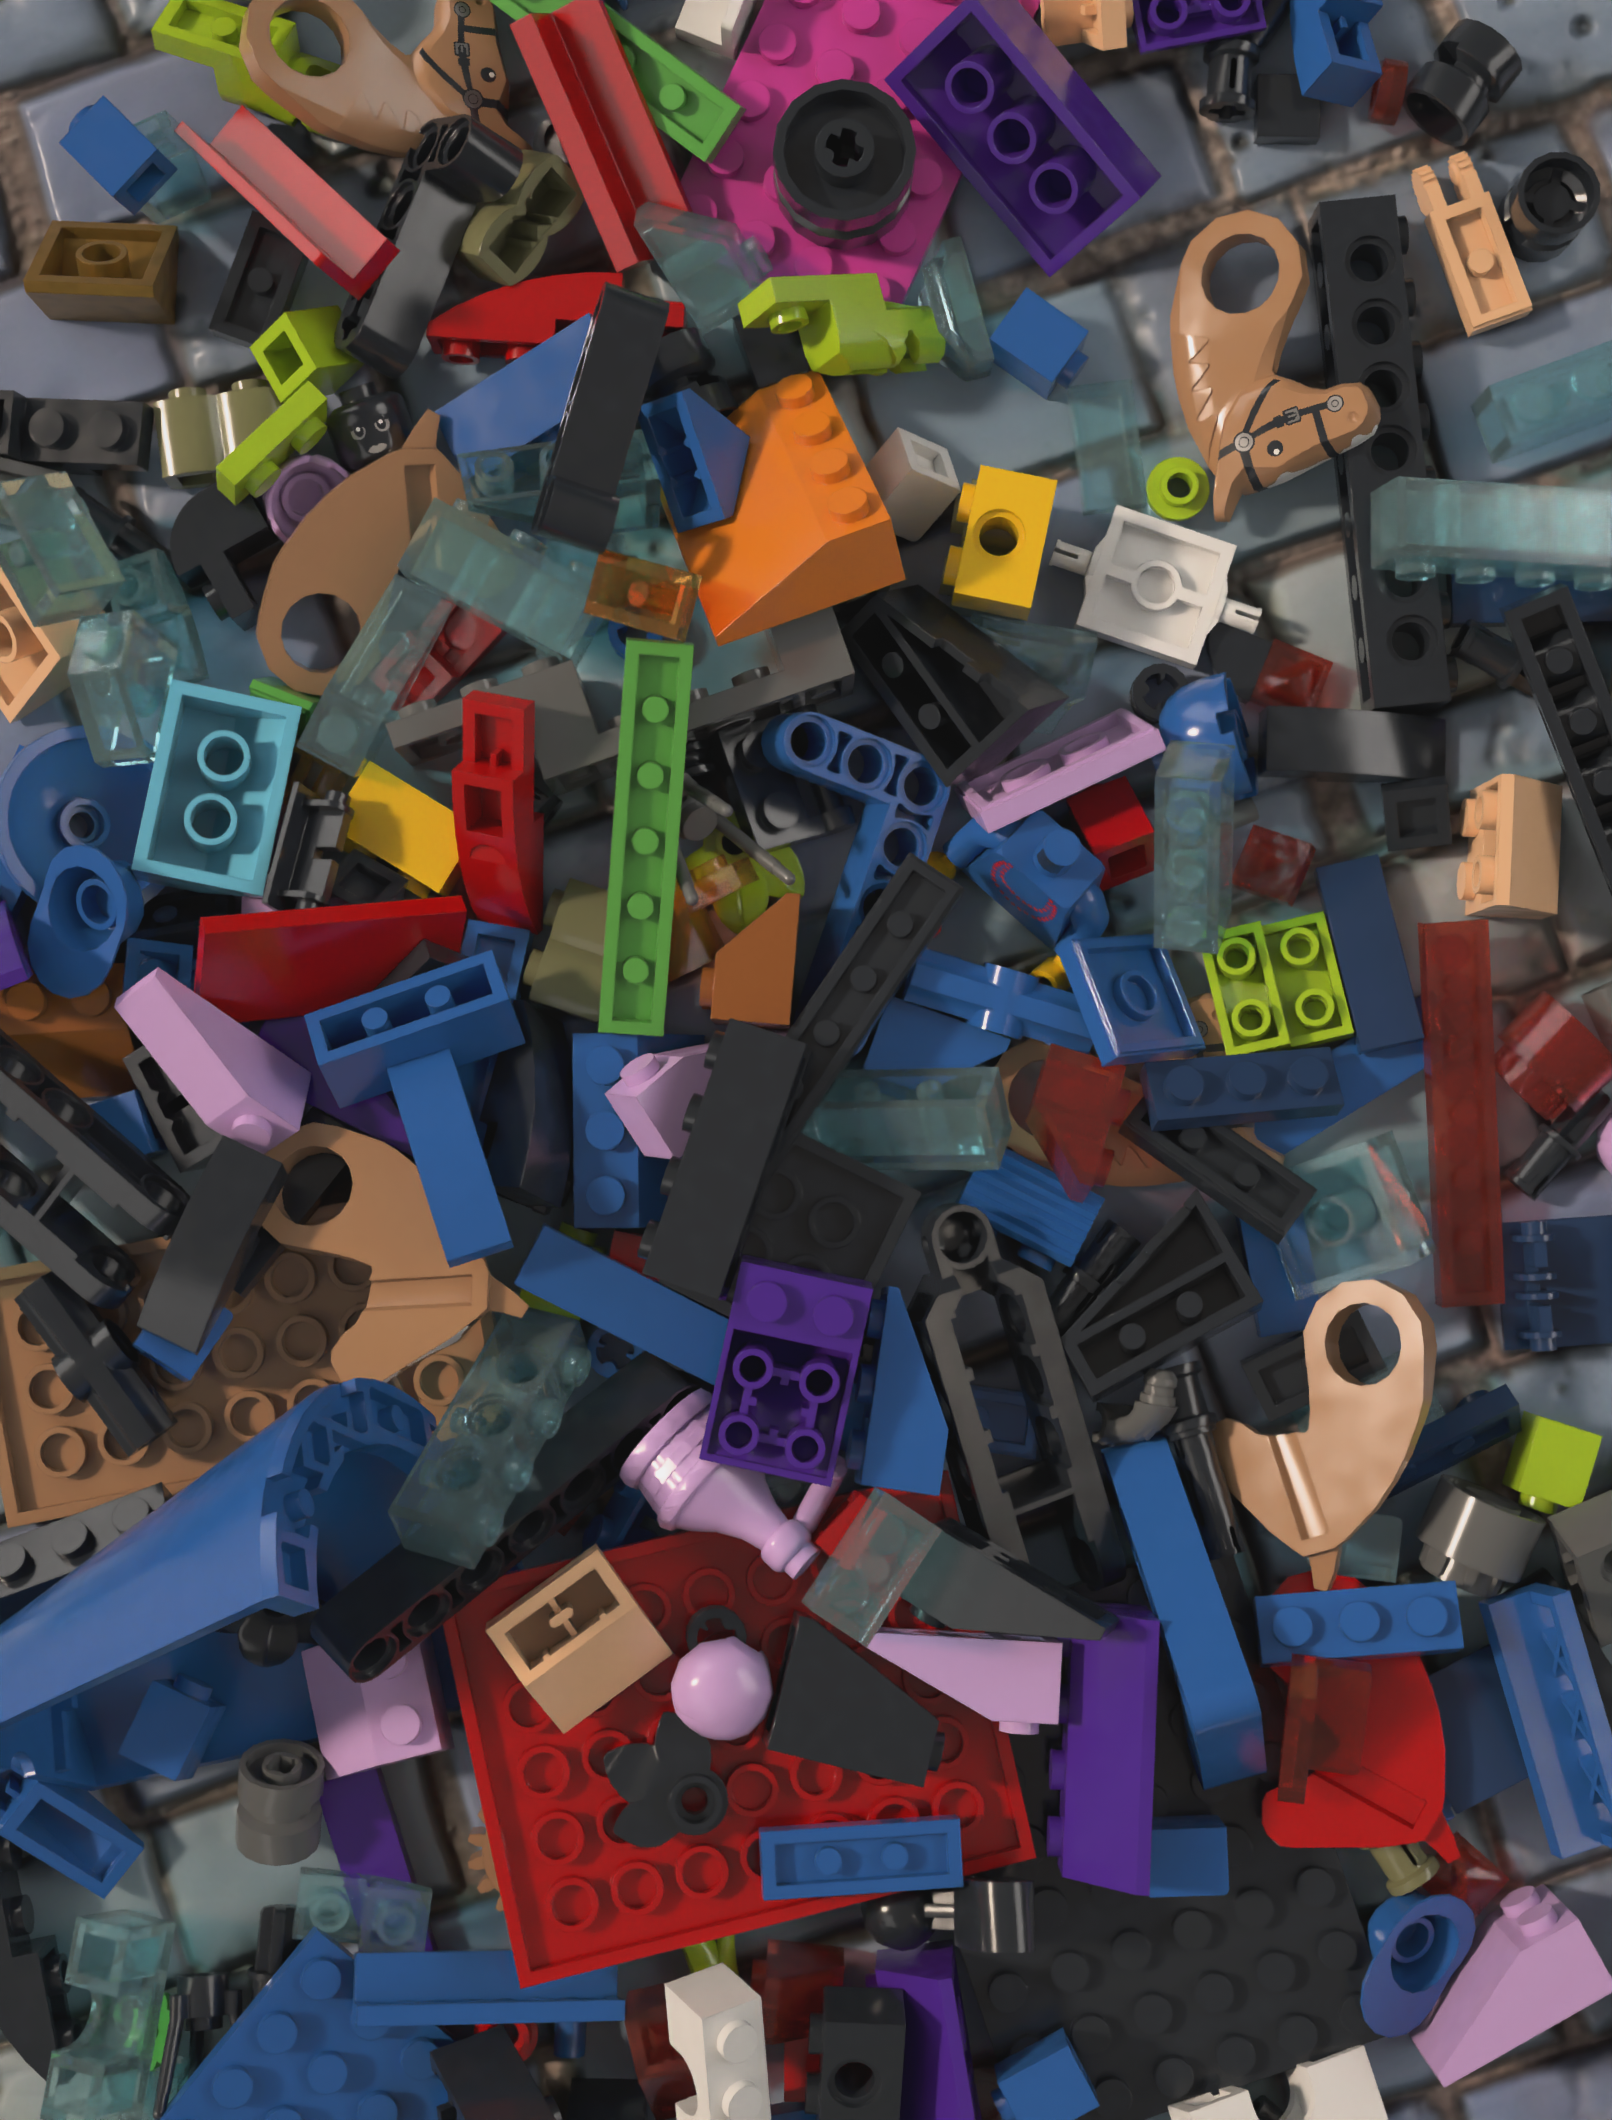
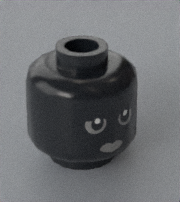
M374 382L365 383L338 393L342 406L332 410L327 415L325 422L340 466L350 474L390 452L401 449L414 428L402 395L395 391L378 393Z

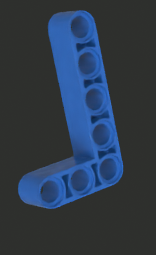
M815 712L786 713L778 715L769 721L762 733L761 746L764 756L777 769L863 802L865 807L794 1014L793 1024L865 919L863 905L867 895L873 891L877 898L880 897L909 852L927 863L951 786L946 787L922 754ZM798 725L804 729L808 738V748L801 758L795 755L790 743L791 734ZM855 748L859 750L864 760L863 772L857 780L851 776L848 769V759ZM911 771L914 772L919 782L918 794L912 802L908 799L904 790L905 779ZM893 831L898 838L899 850L895 859L889 862L883 848L887 835ZM868 1036L863 1041L855 1055L862 1050L868 1039Z
M1160 1432L1154 1434L1148 1441L1144 1439L1137 1443L1101 1449L1107 1478L1152 1613L1160 1620L1159 1634L1180 1693L1186 1739L1203 1791L1266 1773L1262 1716L1256 1691L1166 1437H1163Z

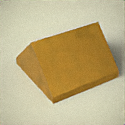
M52 220L23 279L25 293L50 320L175 325L179 252L178 226Z

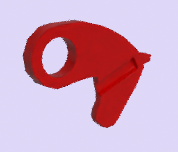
M1310 1570L1289 1576L1272 1595L1317 1592L1321 1590L1314 1589L1312 1571ZM1338 1572L1331 1590L1367 1587L1354 1576ZM1420 1656L1356 1660L1349 1667L1338 1673L1329 1674L1315 1673L1304 1669L1301 1665L1268 1667L1278 1679L1303 1699L1328 1723L1339 1737V1742L1322 1760L1316 1770L1299 1782L1283 1784L1266 1793L1262 1800V1825L1267 1836L1277 1845L1290 1848H1382L1425 1841L1448 1864L1461 1857L1454 1835L1442 1812L1445 1798L1446 1749L1437 1701Z

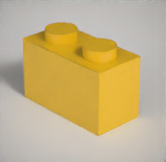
M369 760L348 794L351 797L349 807L355 813L350 822L343 850L350 853L355 848L374 860L379 857L399 869L397 871L398 874L409 880L406 889L422 899L427 898L431 890L443 897L449 896L462 875L455 837L453 811Z

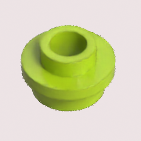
M1172 457L1161 461L1154 467L1147 479L1145 492L1149 506L1158 516L1168 521L1181 522L1193 518L1203 509L1209 497L1210 485L1205 471L1195 461L1184 457ZM1173 478L1183 479L1189 486V494L1183 498L1174 497L1168 491L1167 482Z

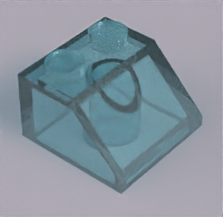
M1392 1130L1286 1167L1318 1189L1279 1245L1275 1243L1296 1301L1332 1290L1341 1282L1364 1280L1412 1265L1437 1251Z

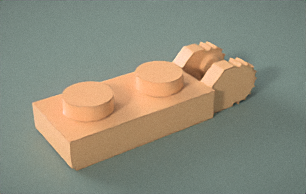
M1463 151L1450 156L1448 160L1449 176L1460 202L1447 206L1437 177L1431 166L1428 167V164L1412 170L1411 181L1420 210L1426 216L1424 220L1469 338L1526 317L1533 309L1490 192H1484L1471 157Z

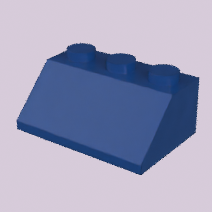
M616 1033L572 1034L574 1228H644L651 1219L660 1222L668 1196L660 1194V1187L670 1159L643 1155L605 1096V1093L622 1079L620 1076L621 1070L635 1058L647 1053L656 1054L705 1044V1035L664 1034L662 1037Z

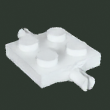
M1116 505L1105 537L1099 542L1093 552L1058 539L1049 562L1050 566L1054 565L1085 576L1083 580L1084 599L1073 629L1192 670L1197 665L1207 634L1218 622L1250 632L1249 634L1253 635L1259 622L1257 620L1262 613V608H1256L1226 598L1228 593L1227 574L1237 545Z

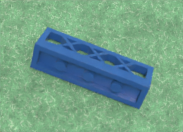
M1536 1582L1478 1601L1551 1854L1563 1860L1603 1845L1612 1848V1733L1570 1591Z
M512 1949L354 1952L352 2021L356 2027L625 2021V1999L617 1996L618 1964L520 1989Z

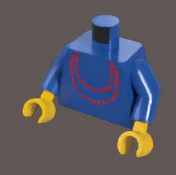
M1041 809L991 833L986 832L973 817L943 845L944 853L938 851L930 852L927 864L951 880L956 875V867L963 868L962 872L1048 948L1054 949L1057 955L1047 957L1029 975L1038 978L1044 977L1051 982L1054 988L1067 991L1071 985L1057 949L1071 939L1100 937L1108 926L1110 916L1103 891L1099 888L1105 872L1104 865L1080 843L1075 833L1068 829H1063Z

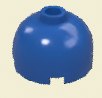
M1226 672L1198 679L1178 689L1167 699L1159 716V732L1167 750L1151 757L1157 775L1170 774L1178 791L1192 801L1219 804L1258 796L1259 785L1254 757L1248 758L1245 738L1249 737L1246 722L1231 679L1226 677Z

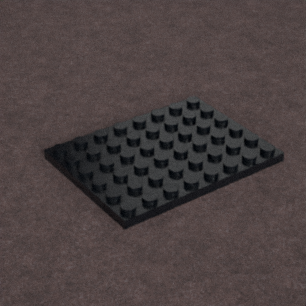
M1234 1555L1211 1560L1210 1563L1258 1698L1262 1716L1267 1772L1203 1791L1186 1739L1180 1693L1159 1634L1152 1816L1218 1815L1227 1828L1229 1892L1226 1895L1150 1898L1149 1896L1133 1895L1062 1877L1057 1864V1857L1047 1856L1046 1831L1048 1816H1059L1060 1790H1050L1049 1760L1051 1749L1062 1750L1063 1724H1039V1734L1034 1735L1008 1733L1037 1858L967 1875L1009 1876L1034 1881L1036 1951L1027 1953H986L959 1948L997 2062L1004 2060L1063 2027L1094 2086L1100 2105L1075 2120H1145L1168 2112L1167 2105L1209 2092L1215 2096L1220 2094L1219 2089L1231 2085L1241 2087L1296 2068L1297 2064L1307 2061L1314 2062L1348 2048L1385 2037L1374 2033L1363 2018L1360 2005L1362 1982L1373 1957L1335 1848H1290L1279 1846L1266 1835L1262 1825V1800L1266 1793L1283 1784L1302 1781L1309 1775L1275 1674L1268 1667L1260 1668L1254 1613ZM1136 1562L1126 1565V1577L1123 1581L1098 1591L1089 1590L1086 1583L1082 1582V1580L1066 1585L1092 1602L1146 1605L1152 1612ZM1062 1657L1060 1683L1064 1684L1065 1657ZM942 1888L944 1890H954V1888Z

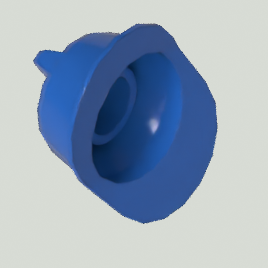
M83 844L66 847L52 859L31 921L27 943L30 964L39 982L53 994L66 998L89 995L103 984L113 966L120 944L137 931L144 916V898L141 887L131 870L132 864L126 861H112L99 849Z
M1415 1889L1405 1895L1392 1896L1386 1899L1374 1911L1368 1921L1365 1933L1373 1959L1362 1982L1360 1998L1364 2021L1374 2033L1388 2038L1405 2035L1420 2025L1434 2007L1450 1977L1462 1963L1472 1946L1476 1930L1474 1913L1463 1899L1451 1894L1427 1897Z

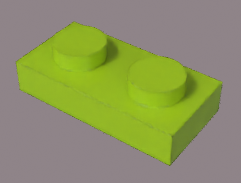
M308 380L216 466L217 489L235 506L249 493L254 498L264 494L279 478L282 470L278 466L295 450L301 455L305 454L323 437L327 430V426L324 423L327 420L328 398Z

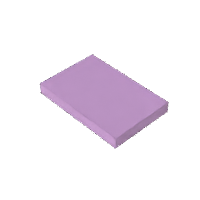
M1120 708L994 767L988 774L964 781L956 785L957 788L954 790L962 808L972 818L974 817L976 822L986 832L991 833L1167 749L1159 729L1130 711Z

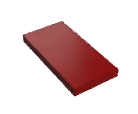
M459 895L200 917L194 992L238 1023L304 1016L373 991L423 939L460 953L467 910L462 896Z

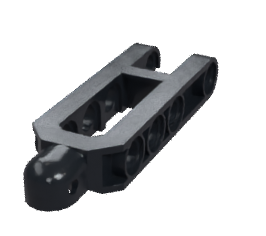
M0 1028V1102L8 1108L5 1114L14 1122L21 1119L58 1152L55 1158L64 1165L55 1179L48 1185L0 1143V1226L85 1300L105 1309L113 1310L120 1308L140 1282V1270L127 1253L69 1203L82 1186L86 1184L114 1209L118 1206L122 1207L147 1229L165 1235L163 1239L167 1241L172 1238L191 1197L181 1185Z
M959 1203L942 1204L927 1215L921 1228V1245L930 1273L923 1275L907 1307V1312L949 1429L945 1457L966 1527L1030 1564L1016 1516L1054 1501L1072 1562L1082 1582H1085L1087 1588L1091 1591H1098L1121 1582L1126 1577V1562L1044 1281L1031 1272L1001 1258L993 1228L987 1216L978 1208ZM980 1289L995 1298L1042 1458L1038 1462L998 1477L988 1447L989 1443L994 1442L991 1431L982 1426L970 1386V1381L975 1380L972 1367L964 1365L951 1319L957 1317L955 1310L962 1296Z

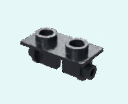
M300 782L293 783L288 806L283 815L282 828L272 866L267 875L262 904L273 911L329 907L331 905L330 899L339 864L332 859H323L324 852H343L350 822L355 813L349 807L351 802L349 795L340 791L328 790L323 799Z

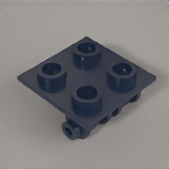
M1612 1215L1494 1223L1503 1350L1530 1349V1351L1557 1350V1347L1612 1343Z

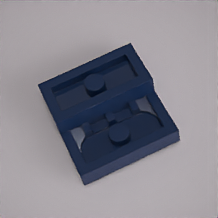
M1490 1644L1428 1675L1440 1712L1446 1749L1445 1795L1454 1812L1458 1814L1528 1778L1529 1776Z

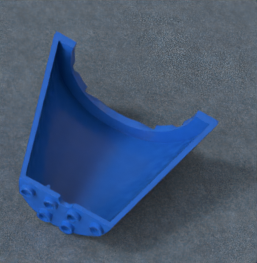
M354 1378L342 1383L327 1385L314 1391L0 1625V1773L10 1770L12 1762L17 1769L23 1770L24 1778L87 1791H95L163 1776L117 1753L152 1680L172 1679L175 1681L178 1673L192 1676L212 1686L214 1689L210 1698L227 1706L198 1768L240 1759L243 1753L250 1747L266 1740L291 1739L307 1744L318 1742L319 1739L301 1652L319 1645L297 1643L294 1654L283 1664L272 1667H259L250 1663L242 1656L239 1649L238 1633L226 1634L215 1631L264 1608L292 1617L319 1609L318 1598L327 1602L479 1482L482 1479L481 1475L457 1441L445 1445L438 1441L432 1431L437 1430L435 1416L416 1399L397 1387L376 1379ZM522 1560L508 1572L524 1569ZM442 1624L431 1633L447 1713L461 1710Z

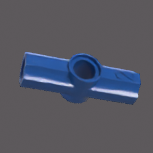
M928 948L905 980L902 1000L967 1019L966 1024L1019 1040L1022 1039V1036L1045 1042L1044 1044L1077 1054L1079 1052L1089 1055L1093 1045L1074 993L1038 983L1040 979L1038 977L988 962H984L983 966L961 960L959 957Z

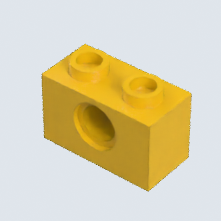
M980 465L977 484L963 483L956 521L968 523L963 548L950 545L943 584L955 586L952 606L1027 621L1058 480ZM1001 529L1013 537L1016 547L1006 555L995 556L983 549L980 537L989 530Z

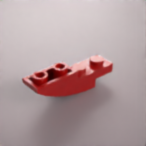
M611 272L561 274L521 281L512 286H504L456 305L429 321L426 337L434 354H441L442 359L449 363L475 365L480 363V357L505 359V363L508 365L588 313L593 314L605 281L626 288L623 273ZM665 301L670 305L662 337L687 328L688 320L685 302Z
M473 690L463 698V761L451 770L455 837L464 885L478 921L531 930L532 934L538 935L543 930L544 813L534 812L535 701Z

